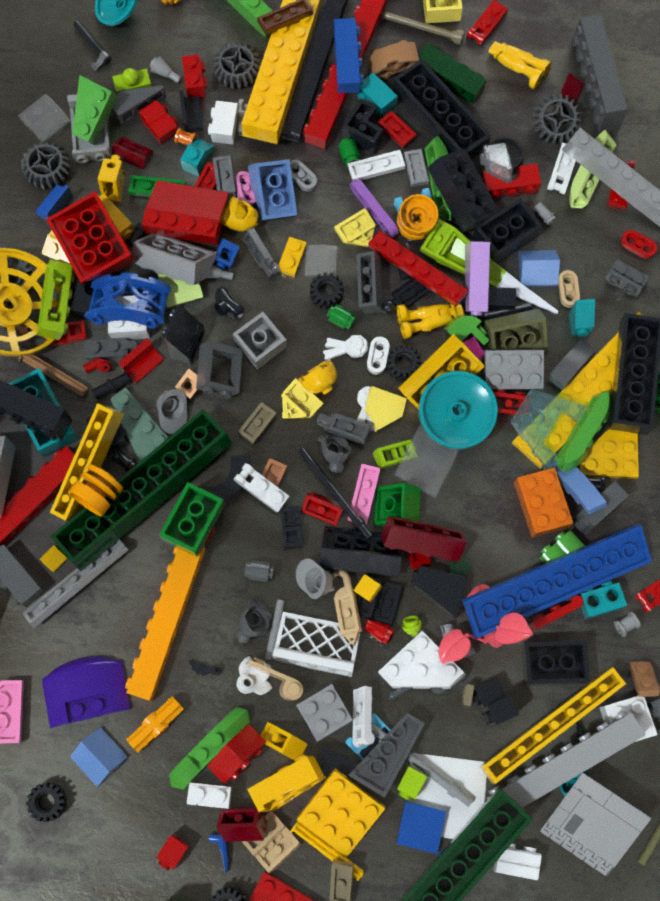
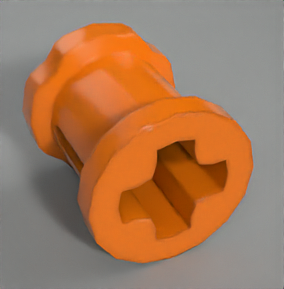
M178 128L174 142L188 146L197 140L198 135L197 133L186 132L183 128Z

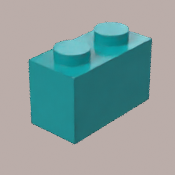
M371 73L363 80V85H360V90L357 92L359 100L362 98L377 106L376 114L380 118L397 106L398 96L374 73Z

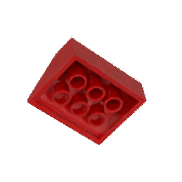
M157 180L145 209L142 222L143 229L148 234L218 246L229 192Z
M96 191L46 219L81 284L119 271L136 261Z

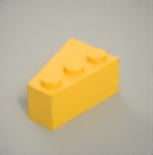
M302 755L294 760L295 763L279 769L277 773L247 789L258 811H276L326 779L315 757Z

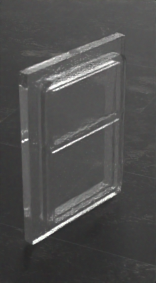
M420 423L394 476L411 485L421 487V491L435 498L459 449H450L437 444L426 434Z

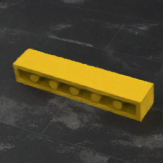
M97 403L50 513L65 521H69L83 509L84 506L72 498L68 491L76 481L86 483L81 474L82 472L88 473L85 468L89 464L101 468L124 416L123 413Z

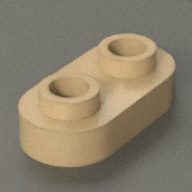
M563 271L558 279L560 301L563 306L572 308L575 300H580L578 277L573 271ZM564 280H568L570 283L566 284ZM570 297L572 301H568L566 298Z

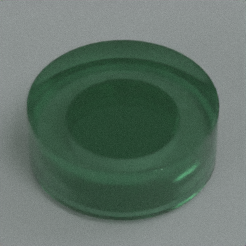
M460 558L459 562L452 561L449 566L451 574L463 577L468 574L470 569L469 563L463 558Z

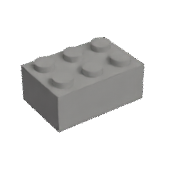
M483 350V364L485 365L483 368V380L491 389H544V350Z

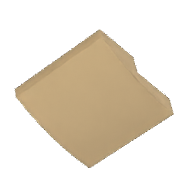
M270 811L265 816L268 823L264 841H242L269 874L277 869L302 845L273 811Z

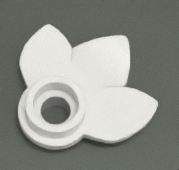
M251 656L246 657L238 668L240 674L236 682L238 690L243 694H250L252 692L258 695L266 694L272 689L271 684L266 681L270 675L245 665L248 660L253 661ZM264 664V666L271 668L270 664ZM244 680H248L250 686H245Z

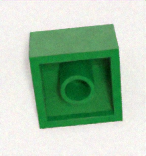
M408 483L376 487L374 525L385 526L388 516L419 522L421 487Z

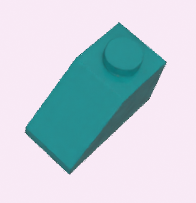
M200 139L190 143L180 159L182 169L199 177L215 146Z
M595 299L575 300L568 314L572 335L585 337L592 332L595 318Z

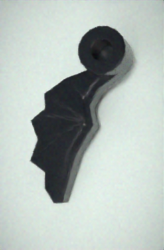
M189 660L192 670L196 671L197 675L205 676L212 673L217 676L221 674L220 667L214 666L209 668L205 664Z

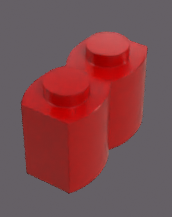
M155 100L140 110L139 116L157 141L162 144L176 134L179 124L173 116L170 117L167 114L166 106Z

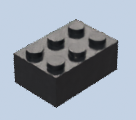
M520 198L477 225L473 237L477 242H490V258L498 263L537 238L543 226Z
M586 640L531 642L521 645L524 686L586 684L590 682Z

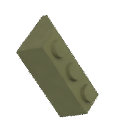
M540 309L484 321L485 331L488 333L486 337L489 339L487 342L489 350L540 349L544 350V352H549L546 317Z

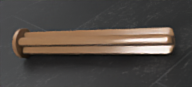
M33 354L19 356V362H24L34 369L40 368L44 375L79 396L84 397L87 394V386Z

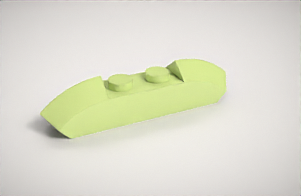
M604 130L595 140L613 153L616 143L608 131ZM580 165L572 182L569 195L571 208L582 209L589 203L600 180L582 165Z

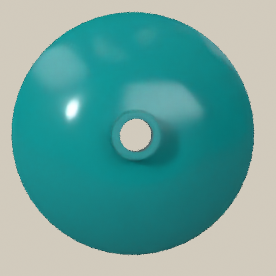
M96 0L95 14L103 24L115 26L130 17L138 0Z

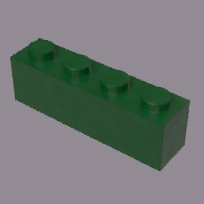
M428 43L419 52V60L422 59L451 92L472 105L485 89L487 79Z

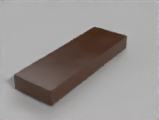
M297 0L258 17L257 22L265 35L313 15V9L307 0Z

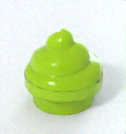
M416 615L405 617L402 624L403 631L412 637L417 636L422 628L421 620Z

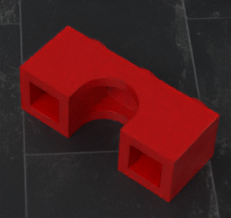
M537 164L519 166L516 180L505 179L501 168L485 170L481 176L493 200L503 196L515 197L518 194L532 195L538 192L541 186Z

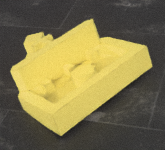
M366 208L334 226V230L343 243L368 247L376 224Z
M296 378L281 394L283 419L312 418L324 405L313 393L305 390Z
M371 386L368 391L364 412L369 415L374 423V429L378 431L401 418L407 398Z

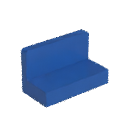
M56 185L35 211L36 214L46 220L48 217L63 210L73 197L69 186L61 187Z

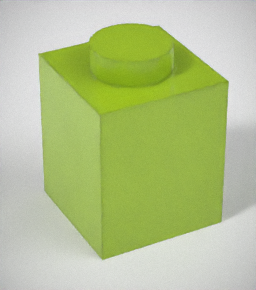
M408 766L396 788L400 791L398 795L408 801L411 798L416 800L427 776Z

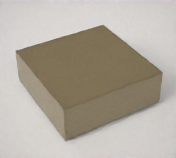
M467 684L464 686L462 706H471L474 685Z

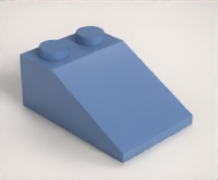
M290 159L248 165L250 183L261 219L267 220L297 215Z

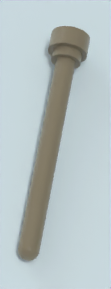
M389 12L383 13V18L386 20L451 38V41H454L455 44H462L465 34L463 30L450 31Z

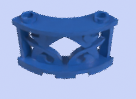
M121 273V276L108 274L92 281L91 288L94 290L89 311L85 313L84 317L93 323L102 325L110 321H131L151 329L164 323L163 317L167 297L171 292V286L152 277H149V279L141 278L135 273ZM125 291H132L139 301L124 306L117 302L115 298L121 296ZM152 307L157 309L156 314L153 313Z

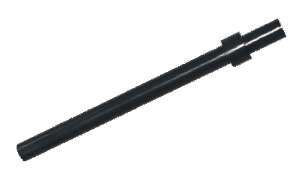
M305 447L301 448L298 452L352 520L351 524L356 530L359 529L366 540H370L373 534L366 527V522L355 513Z

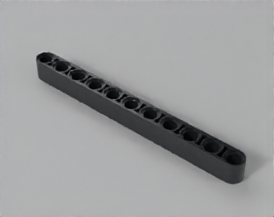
M348 0L326 1L282 130V139L300 143L302 139L304 125L308 121L334 44V19H342Z

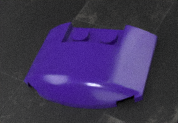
M101 656L79 658L57 667L47 677L45 676L42 679L50 728L131 710L129 695L126 693L127 689L125 688L126 679L123 663L120 660L116 661Z

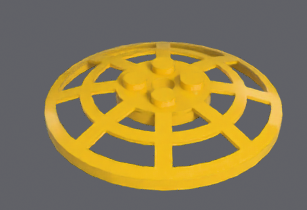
M0 248V326L7 327L8 337L0 335V341L9 342L11 351L0 350V355L18 357L37 353L48 347L55 339L44 337L47 340L36 348L27 351L19 350L18 342L28 340L37 334L38 324L29 319L32 310L40 309L41 301L32 302L27 291L33 287L40 299H42L43 289L37 280L43 273L45 274L47 264L36 256L11 248ZM7 257L24 260L37 267V269L29 276L20 270L8 268ZM8 275L20 277L25 280V283L22 286L9 283ZM60 283L59 287L54 286L57 294L59 293V289L61 288L62 283ZM52 300L51 308H56L57 300ZM4 302H11L14 308H6L4 306ZM25 324L32 329L31 332L16 337L15 327Z

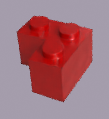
M248 724L225 744L207 767L223 784L227 783L230 779L234 781L242 773L240 769L244 770L252 762L250 758L252 757L255 760L263 752L261 747L266 741Z

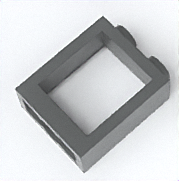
M210 340L201 344L196 389L203 390L205 394H219L221 398H231V396L238 394L243 349ZM212 356L230 360L228 385L210 381Z
M616 481L601 493L607 502L606 507L590 515L583 509L573 519L579 531L586 534L589 533L629 496Z

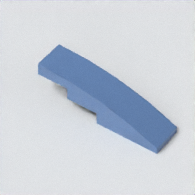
M556 461L548 464L549 469L555 467L559 482L566 493L571 494L577 504L583 506L588 515L606 507L607 502L577 467L563 472L557 466Z

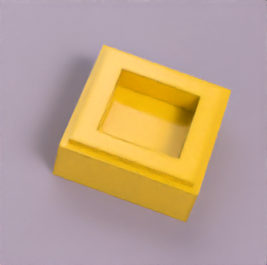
M364 574L353 591L371 603L382 586Z

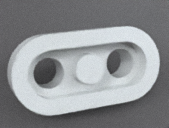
M384 337L374 338L370 345L367 369L374 375L383 373L386 368L390 345ZM382 346L383 350H377L376 347ZM377 363L380 367L374 368L373 365Z

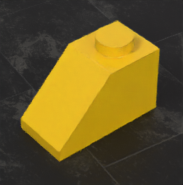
M267 722L260 735L266 741L265 744L292 760L302 756L308 745Z

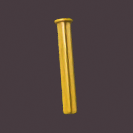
M299 821L290 830L291 833L294 831L332 862L333 860L352 862ZM354 863L353 878L359 881L364 871Z

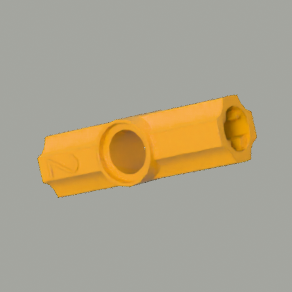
M172 696L157 711H153L143 720L142 725L126 739L127 742L139 753L154 738L159 737L169 727V724L185 709Z

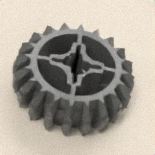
M234 42L231 46L227 43L226 48L221 47L220 52L216 51V57L213 59L215 77L218 78L220 83L224 82L225 87L231 85L232 89L235 86H238L240 89L242 85L247 88L248 83L253 84L261 66L259 55L255 52V49L250 48L249 44L243 46L242 42L239 45H236Z
M559 93L557 98L555 94H552L550 98L546 96L544 97V102L539 101L540 107H535L534 109L538 114L532 115V118L537 119L532 124L534 126L538 125L535 132H542L539 138H542L544 135L546 136L545 142H548L550 138H552V144H555L557 139L559 144L564 139L569 141L570 136H573L575 131L580 128L577 124H580L582 120L577 117L581 116L582 113L576 112L579 105L574 107L572 104L575 100L573 99L569 102L568 95L564 99H562V93ZM556 105L553 113L544 114L548 106ZM563 107L569 112L570 116L563 113ZM556 115H558L557 117L558 119H560L559 122H556V119H554ZM544 122H548L551 125V131L545 126ZM570 123L569 128L565 132L558 133L561 124Z
M48 140L44 144L40 141L38 146L33 143L34 148H28V153H23L24 159H21V170L24 173V177L28 179V182L34 184L35 187L38 188L41 185L43 189L46 186L52 189L54 184L59 185V181L65 182L64 177H69L68 171L71 170V160L68 157V152L61 145L58 146L56 142L51 144Z

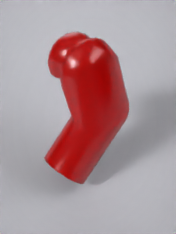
M96 358L84 364L83 367L86 373L95 369L106 373L111 370L112 365L105 359Z

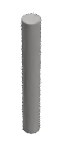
M277 600L265 655L266 660L273 661V651L285 603L283 600Z

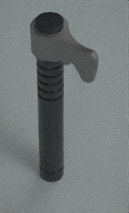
M75 21L74 27L99 55L97 62L91 63V67L97 72L102 65L110 63L111 56L102 49L79 21Z

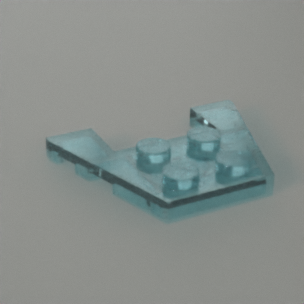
M533 389L527 394L511 420V424L524 442L528 443L534 456L538 457L542 463V467L547 470L551 469L557 454L543 445L559 416L561 413H564L573 421L579 422L587 406Z

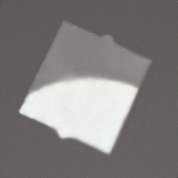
M323 244L306 245L305 276L317 277L318 274L323 276L324 272H327V275L333 273L335 277L337 246Z

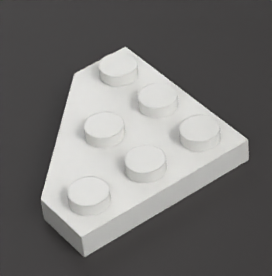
M423 631L378 671L379 675L392 688L413 687V689H430V687L451 689L465 675L454 662L441 663L439 647Z

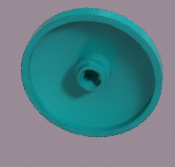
M464 371L447 372L433 379L422 393L418 409L419 419L426 434L437 444L450 449H467L482 442L492 431L498 412L497 401L489 385L480 377Z

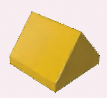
M55 545L40 558L42 563L53 573L68 559Z

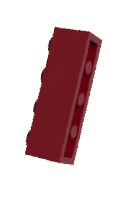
M388 516L381 534L384 546L389 549H400L412 554L419 553L427 557H438L445 561L459 562L467 543L462 531Z

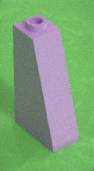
M469 242L465 244V288L468 290V294L465 296L466 312H471V315L482 316V312H488L490 242Z

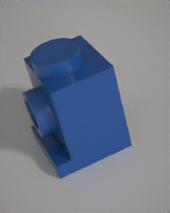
M223 238L216 250L217 257L214 265L225 270V267L229 269L240 246ZM225 253L227 259H222L221 254Z

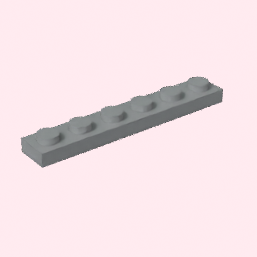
M119 539L82 571L76 568L22 613L28 623L33 628L38 626L126 553L128 549Z

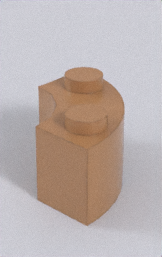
M402 40L374 50L367 61L370 74L374 73L379 79H388L390 76L411 67L419 61L415 42Z

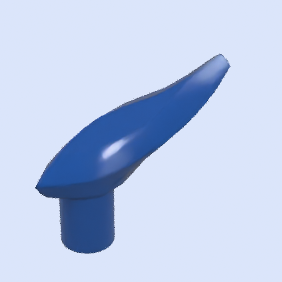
M210 834L209 842L219 843L225 872H228V842H224L220 834Z

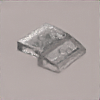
M47 94L43 95L18 115L27 128L42 142H45L70 122L68 116Z

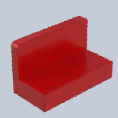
M146 338L121 359L118 364L128 374L129 378L137 384L162 363L164 359L154 349L149 339Z

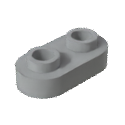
M298 160L290 161L293 182L303 191H313L317 186L316 175Z

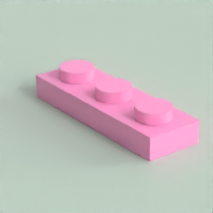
M361 464L351 507L358 516L363 518L366 522L365 525H367L380 468Z

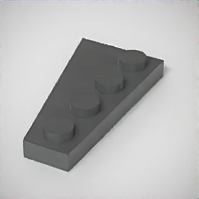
M406 713L353 769L348 777L385 798L425 723Z

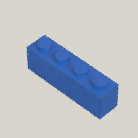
M356 18L334 19L338 93H357L360 90V85H363V74H359V69H362V58H358V53H361V42H357V37H360V27L356 26Z

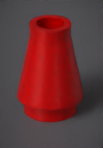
M368 619L364 626V630L368 631L382 644H389L395 633L392 626Z

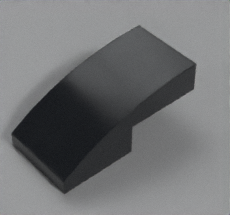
M300 506L280 508L283 547L303 546Z

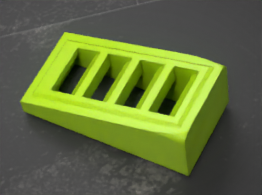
M411 439L377 448L373 452L377 467L380 470L418 457ZM403 446H406L408 456H406ZM396 449L399 450V453H400V455H401V458H399ZM389 451H391L394 460H391Z

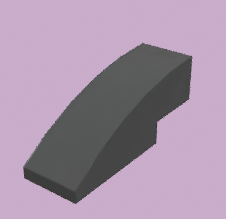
M581 339L550 373L548 380L563 390L596 350Z

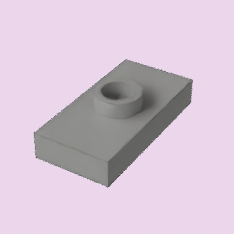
M422 149L404 152L410 186L428 185L429 178Z

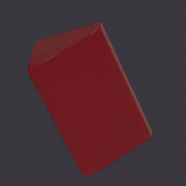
M568 73L560 93H562V99L566 95L569 96V102L574 99L575 102L572 105L575 106L584 84L571 73ZM563 107V112L569 114V112Z
M120 137L112 145L111 155H118L122 158V161L143 169L153 154V150Z

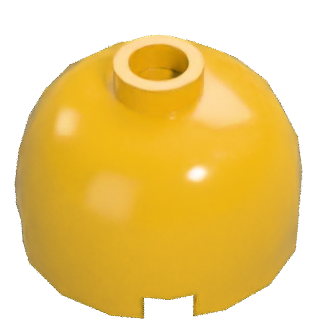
M328 359L309 370L306 376L302 375L298 380L308 392L313 394L322 392L324 395L333 389L332 385L336 382L337 371L332 361Z

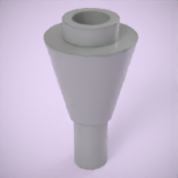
M160 56L158 58L155 57L151 61V72L169 77L176 83L181 81L182 77L174 73Z
M213 264L206 278L221 277L232 280V272L224 271Z

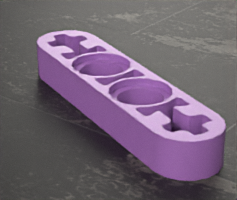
M360 179L351 182L350 188L383 232L390 238L398 235L399 230L363 182Z

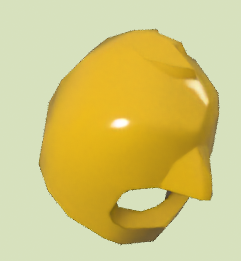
M232 197L225 211L223 225L235 231H247L258 225V212L248 202Z

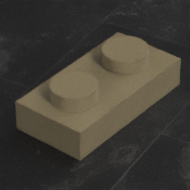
M261 402L240 428L238 434L254 445L276 417L277 413Z
M333 860L329 901H352L354 863Z

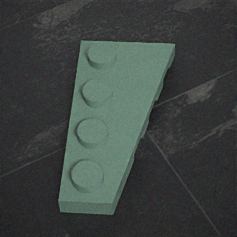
M123 388L110 399L115 410L124 414L121 423L139 461L168 438L126 388Z

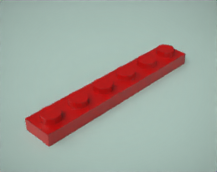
M379 231L369 241V248L455 307L468 294L466 288L382 231Z

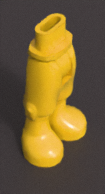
M495 41L488 51L503 66L516 73L526 75L529 78V87L533 90L538 88L542 77H546L552 66L551 61L536 58L531 53L511 45H506L504 42L500 44Z
M400 304L396 308L398 323L401 324L400 330L404 339L411 338L413 333L419 331L427 332L445 326L453 318L464 314L461 304H458L456 307L452 304H436L422 306L417 310H408L405 305ZM421 319L420 322L409 323V321Z

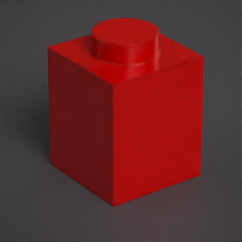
M170 835L156 857L160 860L158 864L167 870L170 868L174 870L190 846L175 835Z

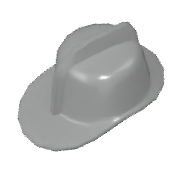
M179 389L165 390L157 399L156 406L159 411L161 428L165 432L173 434L187 423V399L184 392Z
M304 559L299 563L296 569L297 584L309 597L318 599L335 590L332 585L333 578L329 571L323 569L312 559Z

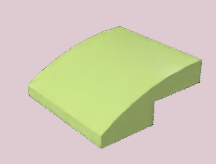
M158 274L160 281L171 286V292L168 294L166 302L167 308L204 298L199 282L196 285H189L185 281L172 279L165 274Z

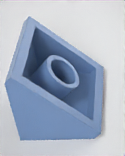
M556 250L518 251L520 283L526 287L558 286L560 258Z
M101 727L82 740L70 756L97 787L128 758Z

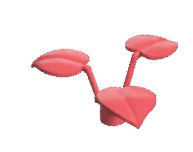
M480 584L479 586H476L468 594L467 597L472 596L490 587L485 584ZM509 613L500 620V626H496V631L484 635V638L480 637L477 639L469 633L463 635L459 629L448 632L441 640L439 658L442 664L464 658L471 649V641L468 638L482 641L484 644L488 642L492 647L498 648L503 644L523 641L533 636V632L522 615Z

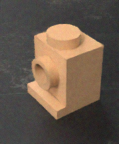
M188 369L175 386L176 389L183 391L189 399L197 391V374ZM186 382L191 383L192 386L190 389H186L184 387V384Z

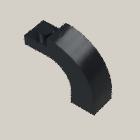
M231 456L230 472L226 480L217 486L199 488L222 498L225 504L234 500L245 489L234 481V477L241 473L245 463L251 466L250 456ZM250 475L246 478L247 482H249Z

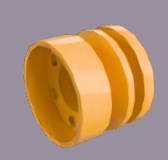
M416 194L406 198L400 206L396 220L397 228L401 235L408 240L425 239L428 237L436 225L438 208L434 201L425 195ZM417 218H418V219H419V222L416 221V222L414 223V222H413V219H417Z
M89 464L85 468L88 473L82 472L81 474L86 483L76 481L68 493L82 506L102 517L110 507L105 497L115 500L117 496L114 492L120 493L123 488L111 474Z

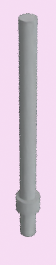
M371 725V732L382 740L386 733L376 725ZM409 752L406 760L446 789L447 794L451 797H456L468 807L471 805L473 800L463 793L458 785L450 783Z

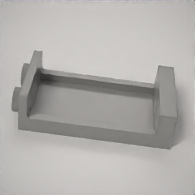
M77 94L67 95L72 131ZM108 118L95 145L72 134V156L75 163H86L95 160L103 161L105 158L111 159Z

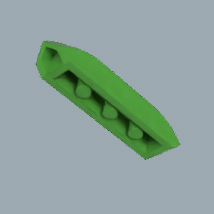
M438 136L424 148L427 167L439 157L448 154L444 143ZM429 172L433 201L438 208V217L441 220L451 221L453 215Z
M602 392L592 396L556 457L557 466L563 472L574 469L587 457L586 449L592 445L593 436L602 428L601 423H607L612 406L611 392Z
M236 707L220 721L169 774L171 787L185 789L209 765L225 744L251 722L248 710Z

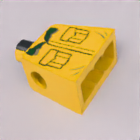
M112 155L111 159H103L97 179L101 195L104 193L112 202L121 203L125 181L122 158L118 155Z

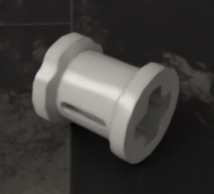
M629 612L627 617L620 621L616 620L614 626L618 633L625 637L629 631L634 628H640L641 623L633 612Z

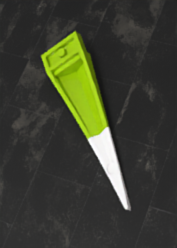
M439 219L420 251L435 259L436 262L465 274V244L471 241L458 229ZM490 258V286L494 288H516L517 298L551 313L558 314V310L533 293Z

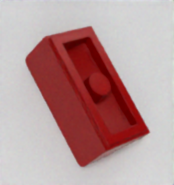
M309 491L300 512L337 526L344 510L337 501Z

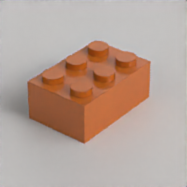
M555 467L521 476L515 480L514 485L531 538L567 529L573 524Z

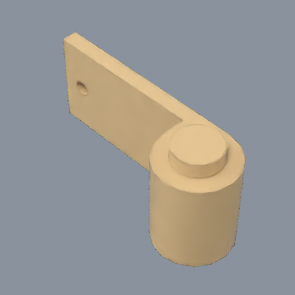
M254 657L255 661L248 660L245 665L282 680L279 692L283 699L288 701L297 700L303 694V686L298 680L264 666L265 661Z

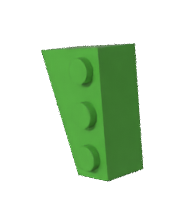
M80 75L72 134L95 145L118 95Z

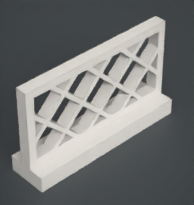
M283 612L273 651V661L352 677L360 633L352 650L350 647L352 644L348 643L340 634L339 623ZM286 618L294 619L298 626L288 631L284 625ZM307 623H313L317 630L308 635L303 626ZM327 627H333L337 634L328 639L322 630ZM300 628L306 637L296 643L291 634ZM320 632L325 641L316 647L311 637ZM289 636L294 644L289 648L280 647L281 640ZM340 637L345 645L336 651L331 641ZM306 640L314 648L309 652H303L299 647ZM328 644L333 653L329 656H322L318 649ZM348 648L352 654L351 661L342 660L338 653Z

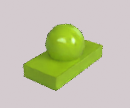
M127 68L122 74L112 76L116 94L124 90L152 87L147 68L138 71L133 68Z

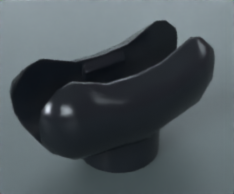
M219 287L215 294L216 303L214 307L216 312L220 316L227 314L233 319L241 318L244 306L231 297L226 287Z

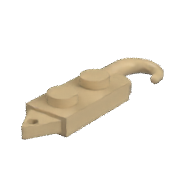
M336 570L331 574L333 580L335 577L341 576L344 582V587L339 589L334 597L340 634L355 646L359 633L362 632L356 597L353 592L350 575L346 571Z

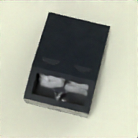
M177 304L176 309H172L170 313V322L168 327H164L162 337L170 358L191 365L204 336L205 329L203 324L182 305Z

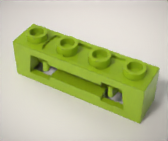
M50 259L46 266L37 336L60 340L62 335L67 332L68 323H65V320L70 312V306H67L72 296L70 283H73L75 274L72 272L71 264ZM62 282L58 293L56 314L50 313L48 317L52 307L54 286L59 287Z

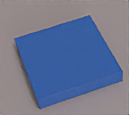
M405 801L396 844L438 854L446 811Z

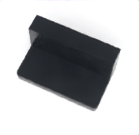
M183 90L179 91L185 131L189 133L204 131L199 95L184 97Z

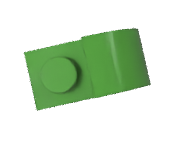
M459 315L444 327L451 336L454 334L461 342L469 334L473 337L475 336L476 340L482 345L489 341L486 337L488 333L481 326L477 328L482 321L472 315Z

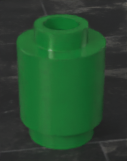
M345 138L341 140L338 148L343 163L348 167V163L360 160V153L354 139Z
M338 304L335 307L331 306L327 313L328 321L343 329L347 328L349 330L356 319L353 312Z

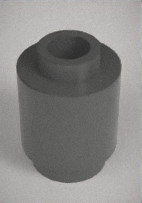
M256 560L246 562L244 577L261 582H268L269 579H273L274 567H271L270 562Z

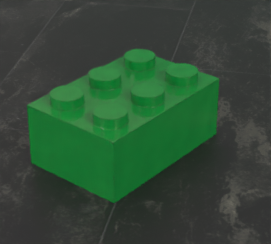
M187 482L159 534L160 538L198 557L225 506L224 500Z

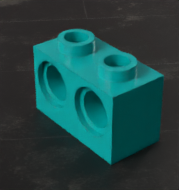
M612 581L601 584L599 589L594 590V588H591L579 595L583 598L581 609L585 619L627 606L620 583L613 584ZM607 592H612L615 595L614 601H610L607 598ZM588 597L596 600L595 607L588 604Z

